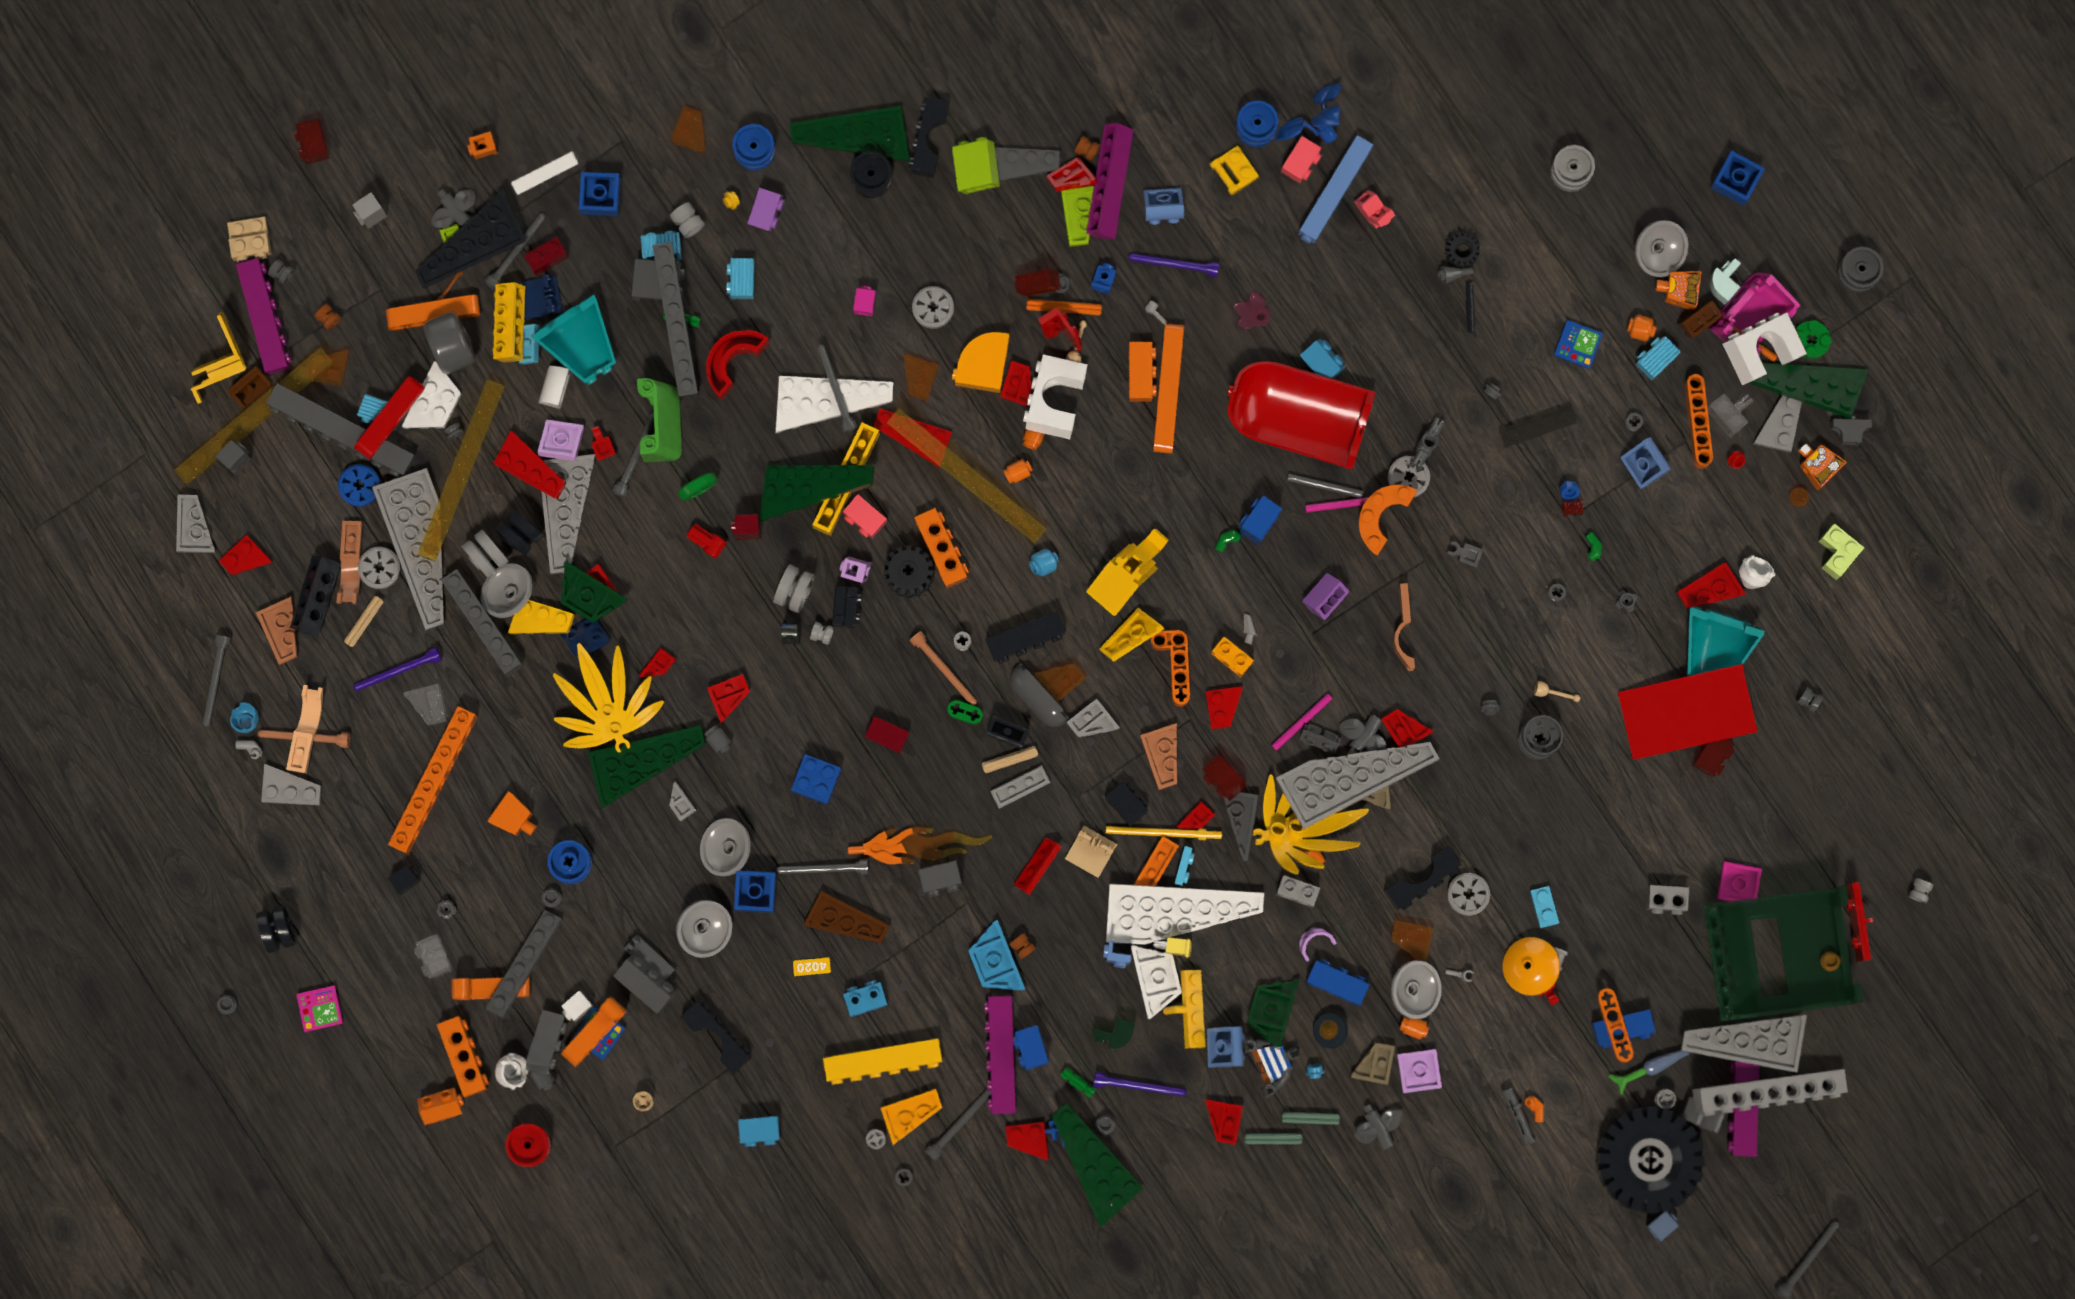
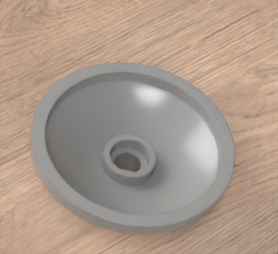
M1668 220L1655 221L1645 227L1635 245V257L1638 265L1644 272L1656 277L1668 276L1670 272L1677 271L1684 263L1688 253V239L1684 230L1678 224Z
M513 563L505 564L502 568L498 567L495 569L496 573L487 578L482 587V605L490 615L497 618H507L518 613L526 605L532 592L531 575L524 567Z
M728 818L720 819L712 823L703 834L700 844V856L704 866L712 874L717 876L733 875L745 865L749 857L750 837L746 828L740 822Z
M701 900L689 905L680 915L676 927V935L680 946L690 955L700 958L710 957L719 953L727 945L732 934V920L728 911L719 903L711 900ZM702 923V927L698 929V924Z
M1410 961L1399 968L1393 978L1391 987L1392 1000L1396 1009L1403 1016L1411 1019L1427 1017L1435 1010L1441 997V981L1437 971L1430 964L1423 961Z

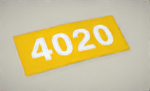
M830 957L793 961L794 976L831 973Z

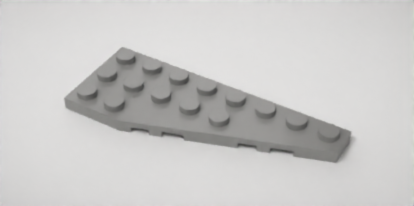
M425 468L374 486L372 489L426 631L443 625L444 617L443 585L441 581L440 502L428 470Z
M1430 742L1413 744L1406 747H1394L1380 751L1374 750L1341 757L1310 760L1277 777L1276 781L1304 830L1438 761L1439 757Z

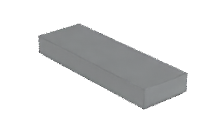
M1040 766L990 792L1000 809L1051 782L1043 767Z

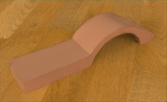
M342 521L340 549L341 582L339 592H337V604H341V602L357 604L361 579L358 573V563L360 562L362 521Z
M1402 583L1398 586L1401 624L1394 634L1393 647L1406 669L1414 671V658L1402 652L1398 640L1399 633L1403 627L1411 623L1408 583Z

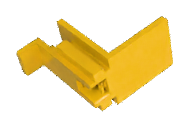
M223 311L218 313L217 318L233 353L192 370V376L206 371L209 377L191 387L198 404L202 403L198 389L240 373L247 368Z
M1153 529L1138 546L1134 543L1128 544L1109 561L1086 592L1108 612L1116 616L1137 588L1157 571L1156 562L1152 559L1163 549L1169 540L1157 529Z

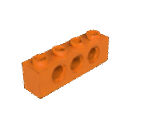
M936 508L914 517L946 589L967 580L966 574L969 571L965 563H960L958 557L961 554L958 547H953L950 541L953 537L949 528L945 530L942 524L945 522L941 511L937 512ZM932 526L940 528V532L937 535H932L929 532ZM945 543L948 549L945 552H940L937 546ZM952 560L956 563V566L953 569H947L945 563Z
M460 1016L437 1024L463 1097L467 1098L488 1090L487 1085L489 1081L487 1075L481 1072L480 1067L483 1065L479 1055L475 1056L473 1049L476 1046L473 1038L468 1037L466 1030H469L466 1020H462ZM455 1033L462 1035V1041L458 1044L453 1042ZM462 1051L469 1053V1058L465 1062H462L459 1058ZM469 1069H474L476 1072V1076L472 1080L466 1077Z

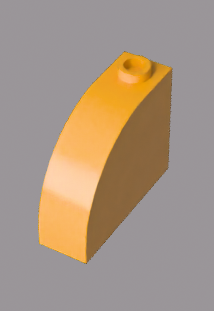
M991 332L980 335L969 342L960 355L957 369H953L952 380H955V386L1000 393L1009 334Z

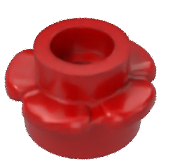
M1734 451L1728 456L1727 462L1730 467L1739 469L1745 464L1746 458L1743 452Z

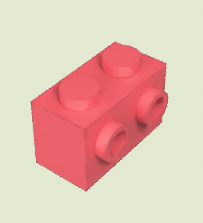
M1302 136L1283 165L1281 172L1298 183H1301L1303 179L1307 180L1312 172L1310 170L1312 164L1316 165L1322 156L1319 154L1321 147Z
M859 495L843 510L844 519L850 525L855 524L860 528L858 531L866 538L869 536L873 539L887 523V519Z

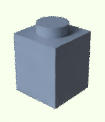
M1661 1212L1646 1225V1228L1657 1241H1662L1679 1226L1676 1224L1677 1218L1671 1212Z

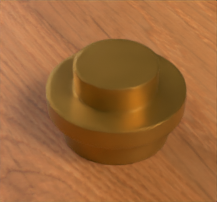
M1826 952L1822 955L1820 964L1826 971H1834L1840 965V958L1834 952Z

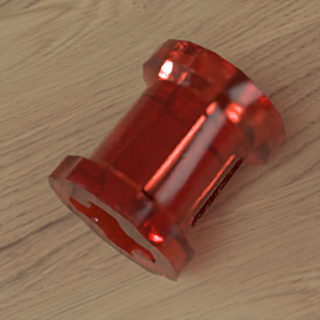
M1582 499L1568 502L1562 500L1563 517L1573 514L1583 516Z

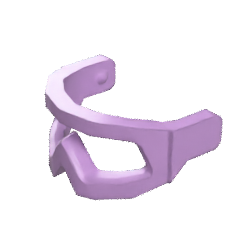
M1313 927L1301 935L1299 950L1306 962L1309 961L1306 955V945L1312 937L1325 935L1330 938L1333 945L1336 944V941L1329 932L1322 928Z

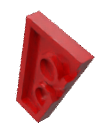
M1725 562L1678 591L1677 595L1686 609L1745 596L1746 593Z

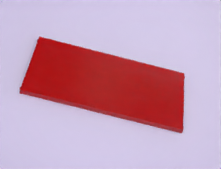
M1742 664L1618 692L1633 760L1758 732Z

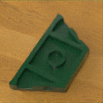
M568 561L564 562L561 604L582 617L595 623L628 601V598Z
M1293 979L1291 982H1276L1272 985L1257 986L1247 1024L1279 1050L1285 1035L1299 979Z

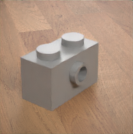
M369 193L353 204L355 208L353 214L362 226L365 224L368 229L387 217L372 193Z

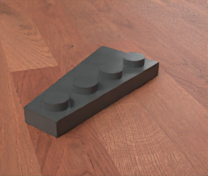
M995 147L999 182L1024 178L1030 175L1051 173L1059 169L1060 151Z

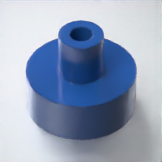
M1566 480L1560 487L1561 497L1564 500L1577 498L1580 494L1578 484Z

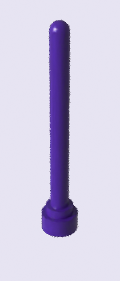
M1133 253L1128 256L1130 261L1202 271L1209 274L1210 277H1217L1219 262L1200 264Z
M437 647L429 649V652H426V655L354 684L353 688L355 691H359L427 662H440L442 658Z
M1095 1072L1093 1087L1101 1088L1102 1086L1111 1085L1177 1096H1185L1187 1094V1091L1182 1088L1110 1078L1107 1075H1103V1072Z

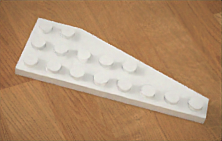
M1109 884L1106 942L1148 944L1154 942V940H1163L1167 937L1211 927L1212 925L1262 913L1264 893Z

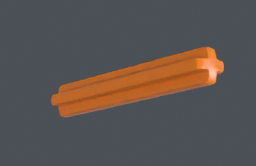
M1027 300V310L1049 312L1057 307L1060 312L1064 311L1065 313L1101 315L1102 310L1100 304Z

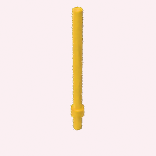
M1106 826V834L1198 838V840L1222 838V831H1206V829L1200 828L1199 830Z

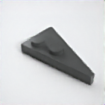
M1222 790L1221 793L1227 807L1243 862H1248L1259 795Z

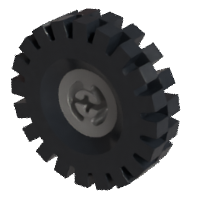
M1643 1107L1621 1114V1116L1615 1118L1608 1125L1609 1127L1603 1132L1600 1137L1601 1142L1597 1146L1596 1168L1601 1178L1599 1179L1603 1187L1608 1190V1194L1614 1200H1617L1620 1205L1635 1212L1660 1213L1679 1207L1686 1202L1689 1196L1694 1194L1697 1189L1696 1186L1698 1182H1701L1703 1176L1702 1167L1705 1166V1156H1702V1150L1704 1149L1701 1140H1698L1696 1136L1697 1132L1695 1129L1686 1123L1687 1120L1665 1108ZM1645 1146H1653L1661 1153V1157H1659L1656 1152H1650V1157L1654 1158V1162L1650 1163V1169L1656 1168L1659 1163L1661 1164L1660 1170L1652 1175L1643 1173L1638 1167V1163H1640L1643 1168H1649V1162H1645V1158H1649V1152H1644L1640 1157L1638 1156L1640 1149Z

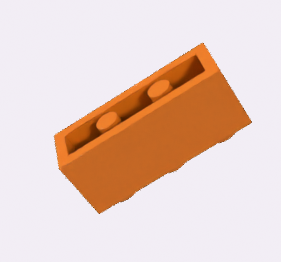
M1129 342V402H1152V396H1156V385H1152V378H1156V366H1152V359H1156V347H1152V342Z

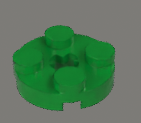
M1806 321L1795 329L1807 353L1801 357L1817 359L1823 356L1829 349L1831 344L1830 333L1818 321ZM1807 336H1814L1816 344H1808L1806 341L1808 340Z

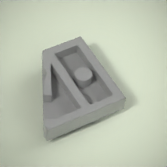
M1095 699L1066 722L1078 738L1115 731L1120 728L1098 699Z

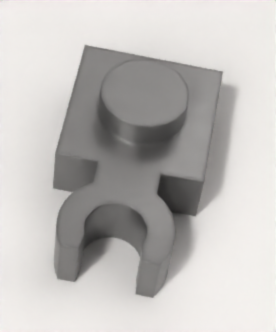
M1452 541L1450 545L1454 546L1456 551H1448L1447 555L1450 557L1459 556L1458 562L1477 568L1483 549L1467 543L1462 548L1457 542Z

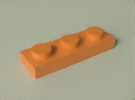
M1162 836L1134 885L1156 886L1179 845Z

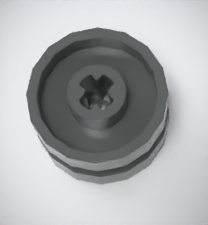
M1858 247L1852 249L1838 265L1837 275L1839 282L1850 292H1867L1875 286L1883 275L1884 265L1882 258L1871 248Z

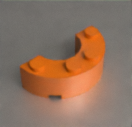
M1390 485L1374 492L1364 503L1359 517L1360 534L1365 545L1375 555L1379 556L1388 541L1380 530L1379 520L1381 514L1392 505L1409 507L1418 490L1405 485Z

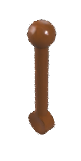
M463 272L457 273L442 295L437 297V300L444 299L458 277L463 276Z

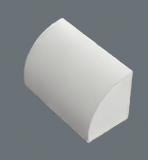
M558 366L548 367L538 403L558 409L561 408L571 374L568 369Z

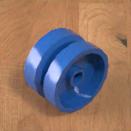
M1252 101L1244 105L1238 113L1236 132L1240 140L1244 144L1256 148L1270 143L1277 132L1279 121L1277 112L1270 104L1264 101Z
M745 125L737 131L733 139L732 145L736 160L747 170H762L773 161L776 151L773 136L762 125Z
M566 840L556 844L551 849L547 865L550 873L558 881L574 885L582 882L589 876L592 870V858L589 851L582 844ZM568 860H573L571 867L567 865Z

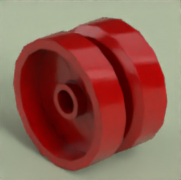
M522 1124L515 1127L509 1133L506 1140V1151L514 1163L523 1167H535L542 1164L548 1158L551 1151V1140L548 1133L542 1127L535 1124ZM528 1141L531 1143L530 1149L525 1148V1145L528 1144Z

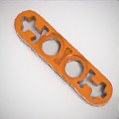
M1603 989L1598 993L1597 1000L1614 1055L1618 1061L1628 1062L1633 1057V1049L1616 995L1611 989ZM1604 992L1607 995L1611 994L1612 998L1609 999L1610 1005L1614 1003L1615 1007L1604 1009V1006H1608L1606 1000L1602 1001L1601 998L1604 996ZM1611 1010L1615 1011L1618 1015L1617 1020L1614 1022L1609 1021L1607 1018V1013ZM1620 1029L1623 1032L1624 1036L1621 1040L1614 1039V1030ZM1626 1041L1627 1045H1623L1625 1051H1629V1054L1626 1055L1627 1059L1619 1056V1053L1622 1052L1621 1046L1616 1047L1615 1044Z

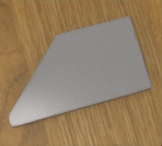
M675 781L669 806L680 822L696 812V809Z

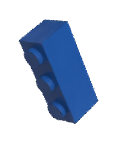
M1325 960L1315 961L1306 981L1307 984L1356 1006L1361 1005L1370 985L1366 983L1367 979L1358 975L1354 978L1348 975L1349 971L1340 967L1336 970L1330 967L1331 963Z
M1650 1010L1622 1016L1630 1042H1633L1632 1038L1638 1036L1640 1040L1651 1038V1033L1656 1032ZM1617 1017L1608 1020L1614 1022L1617 1020ZM1604 1020L1591 1023L1596 1046L1602 1045V1049L1612 1047ZM1620 1029L1614 1030V1039L1621 1040L1624 1036L1623 1032Z

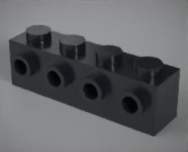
M1056 611L989 637L985 641L993 662L998 661L1001 664L1010 660V656L1016 654L1019 657L1026 654L1027 650L1033 647L1035 650L1040 649L1048 641L1052 640V643L1062 640L1065 630Z

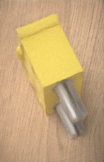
M1167 937V942L1157 940L1153 942L1155 943L1153 946L1156 949H1164L1168 954L1186 956L1187 958L1191 957L1192 942L1190 939Z

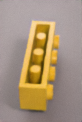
M515 282L496 284L494 293L493 359L501 362L523 361L525 286Z

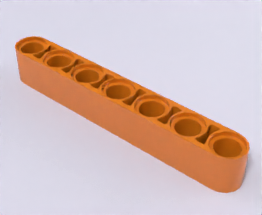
M1165 323L1153 452L1169 454L1173 452L1184 325Z

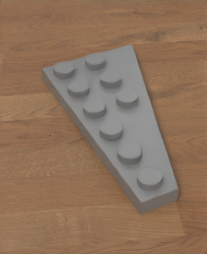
M1807 1015L1684 1031L1681 1051L1796 1073L1798 1071Z

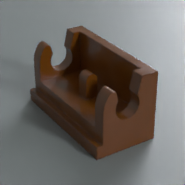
M1712 300L1706 301L1679 321L1677 325L1686 331L1685 335L1687 337L1695 338L1723 315Z
M255 366L228 389L227 392L244 410L270 388L272 384Z

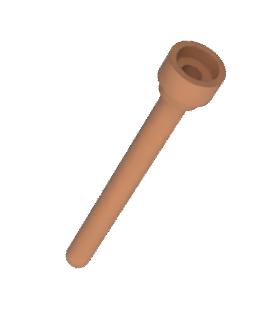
M921 631L909 640L912 645L920 647L967 702L975 706L977 700L926 643V636Z
M258 731V736L262 738L292 740L294 732ZM341 732L337 736L315 734L313 742L336 743L340 748H349L350 733Z

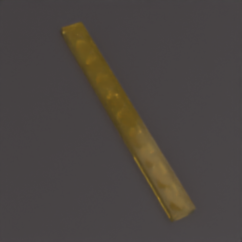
M320 347L278 384L295 393H299L334 362ZM275 386L174 470L186 485H189L218 460L215 456L230 440L235 444L238 441L240 442L273 414V412L268 410L269 406H267L266 402Z
M486 380L421 544L418 556L434 562L437 560L505 386Z
M900 408L889 419L887 424L1034 544L1047 530L1045 526Z

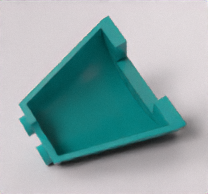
M594 295L563 312L538 329V332L531 335L533 340L588 385L597 380L596 376L602 372L605 375L613 369L612 365L616 363L597 299Z
M1691 607L1689 616L1688 676L1735 665H1743L1763 637L1765 630L1758 626H1755V628L1751 627L1749 622L1709 609L1702 611L1700 607Z

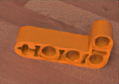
M1180 630L1161 631L1151 637L1150 643L1155 650H1170L1172 701L1176 706L1183 707L1189 702L1190 698L1187 635ZM1161 636L1165 643L1160 646L1156 645L1154 638ZM1181 636L1184 642L1177 645L1173 642V638ZM1182 655L1185 661L1177 664L1174 661V657ZM1183 674L1185 681L1178 683L1175 680V675ZM1186 686V689H1182V695L1186 696V698L1183 699V702H1180L1179 698H1176L1179 695V688Z
M528 977L517 997H530V977ZM503 978L451 979L452 999H491Z
M609 997L599 1008L600 1011L561 1053L574 1067H577L627 1012L612 997Z

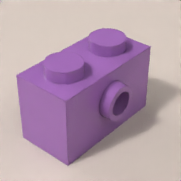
M759 188L748 224L770 232L772 228L775 229L779 219L776 218L778 210L781 211L784 205L783 196Z
M1326 573L1302 602L1312 613L1326 620L1346 597L1349 590L1340 580Z

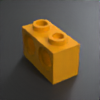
M1225 637L1221 639L1211 652V655L1240 678L1254 662L1252 658Z

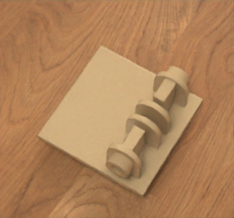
M1083 826L1065 859L1099 878L1117 844Z

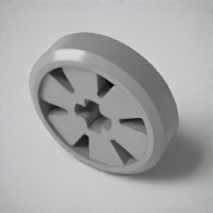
M931 286L920 290L916 294L912 303L914 318L920 325L929 329H937L943 327L951 320L954 312V303L946 290ZM931 303H935V306L938 307V309H935V312H931V309L928 308V306H931Z
M1414 456L1401 457L1389 469V486L1405 485L1418 490L1415 497H1418L1429 485V469L1424 463L1420 471L1415 470L1417 464L1414 468L1410 466ZM1406 473L1413 474L1412 482L1404 479Z
M374 547L367 550L361 556L358 563V573L361 580L367 586L373 589H386L398 580L401 573V564L397 555L390 549ZM379 563H382L384 570H380V573H377L375 566H379Z
M1463 873L1455 877L1449 884L1447 899L1454 911L1461 915L1472 916L1486 908L1490 900V889L1487 882L1481 876L1474 873ZM1468 889L1471 890V893H1474V896L1470 897L1469 900L1466 899V896H1463V893L1467 892Z

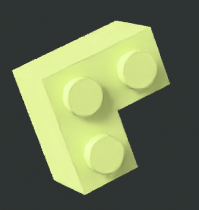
M1835 523L1818 541L1833 553L1822 569L1835 580L1842 576L1864 549L1862 545Z

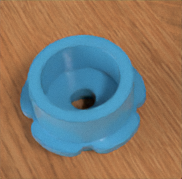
M1321 1064L1308 1065L1305 1072L1311 1079L1321 1078V1074L1325 1073Z

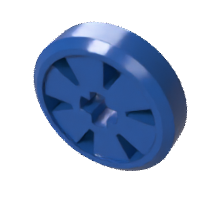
M356 464L342 472L338 480V490L341 497L348 504L355 507H364L376 500L372 487L380 485L381 481L378 474L372 468L363 464ZM358 481H361V483L364 484V488L361 487V490H358V488L355 487V484H358Z

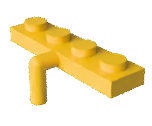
M1201 970L1181 971L1183 1006L1164 1007L1163 1013L1165 1015L1183 1013L1185 1049L1205 1048Z

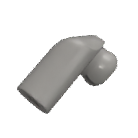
M236 740V749L247 750L252 759H258L262 755L261 748L254 740Z

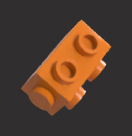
M455 1088L417 1099L419 1113L424 1125L462 1114L463 1098L461 1094H457Z

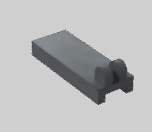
M638 935L633 937L624 948L631 956L634 955L641 958L644 965L656 971L664 982L675 971L668 962Z

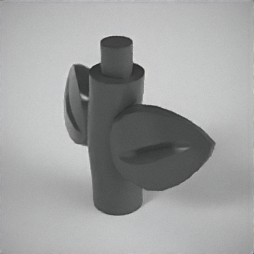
M443 189L437 193L444 207L439 208L434 213L431 225L436 228H447L456 221L462 227L471 219L465 212L472 209L475 205L476 196L473 190H462L455 197L450 193L447 194Z
M1371 714L1365 726L1361 721L1354 718L1347 719L1339 725L1342 734L1346 738L1353 740L1349 745L1351 749L1348 751V754L1361 753L1364 748L1367 752L1386 750L1385 740L1376 734L1382 723L1378 717Z
M1370 1104L1365 1106L1364 1110L1367 1115L1364 1117L1367 1122H1362L1356 1127L1354 1137L1364 1144H1370L1377 1138L1382 1151L1393 1146L1394 1143L1389 1132L1396 1130L1400 1126L1403 1116L1402 1110L1389 1109L1379 1115L1377 1110L1373 1111Z

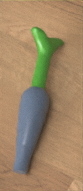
M1680 1050L1646 1061L1644 1066L1624 1076L1609 1074V1078L1619 1086V1092L1623 1095L1628 1082L1646 1074L1653 1076L1689 1055V1052Z

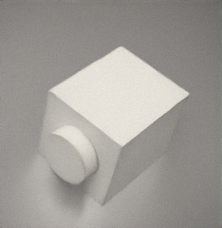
M578 991L562 1005L564 1009L562 1013L569 1021L571 1019L577 1021L593 1005L581 991Z

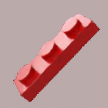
M1045 837L1014 883V886L1030 895L1061 849V846Z

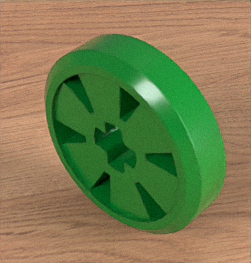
M706 473L680 488L678 495L681 501L690 500L712 488L718 479L714 473Z

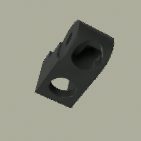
M782 624L783 644H800V624Z

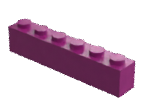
M1119 123L1104 125L1096 172L1097 184L1094 185L1086 230V234L1100 240L1115 239L1133 136V129Z
M256 258L236 264L265 373L269 376L290 370L289 364L292 362L289 352H285L284 346L287 345L285 336L280 334L279 328L282 325L279 316L276 317L274 310H277L274 298L271 299L269 292H272V288L264 275L267 274L265 263H261Z
M1012 996L988 997V1001H985V1013H989V1021H985L986 1032L990 1033V1040H986V1052H990V1060H987V1071H991V1079H987V1089L992 1093V1099H988V1110H992V1114H1016Z
M1738 1061L1730 1062L1729 1071L1732 1073V1081L1729 1084L1759 1080V1065ZM1751 1091L1750 1097L1752 1100H1754L1755 1098L1754 1091ZM1735 1093L1732 1095L1733 1102L1737 1100ZM1753 1105L1751 1110L1745 1111L1733 1108L1731 1120L1728 1121V1132H1731V1140L1727 1142V1151L1730 1152V1156L1757 1157V1105Z

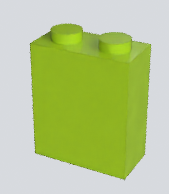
M982 137L977 138L976 142L958 143L959 146L952 147L959 192L969 194L1000 186L994 142Z

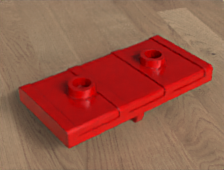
M1851 883L1845 886L1847 895L1846 907L1850 915L1852 946L1855 948L1857 963L1871 960L1866 923L1873 922V918L1865 919L1860 883Z

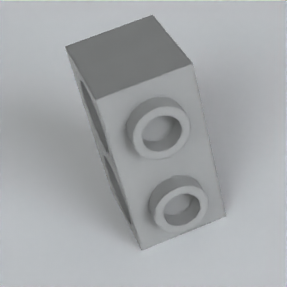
M1283 875L1276 895L1313 908L1320 888Z
M1648 886L1646 910H1652L1653 914H1663V911H1671V915H1683V912L1688 911L1689 888ZM1655 895L1662 897L1663 902L1661 905L1654 903L1653 898ZM1674 896L1681 898V906L1673 904Z

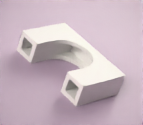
M1788 313L1771 315L1768 317V322L1765 319L1755 323L1756 328L1753 329L1752 326L1741 330L1743 334L1740 335L1737 332L1728 337L1729 341L1723 343L1742 385L1767 374L1757 353L1756 344L1759 336L1767 339L1772 344L1782 365L1807 354Z
M1043 355L1042 361H1038L1035 372H1038V377H1034L1031 388L1034 389V393L1029 394L1027 405H1030V410L1025 411L1023 422H1026V430L1066 439L1071 438L1076 414L1052 409L1044 402L1042 394L1046 389L1055 385L1082 390L1087 372V364Z

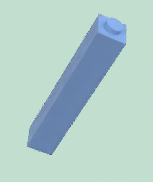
M1358 135L1356 136L1299 231L1298 235L1301 236L1300 238L1304 242L1309 244L1311 242L1316 243L1373 148L1372 143Z

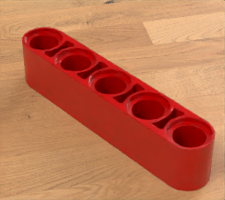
M408 376L358 440L354 449L370 460L422 394L425 386L413 377Z

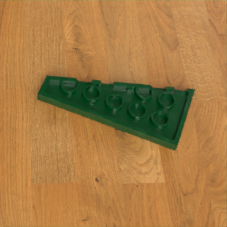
M696 726L630 742V748H627L626 744L619 745L621 752H617L615 746L589 752L601 809L705 746L702 727Z
M1064 1103L1051 1117L1095 1215L1098 1226L1101 1228L1134 1198L1143 1187L1068 1104Z

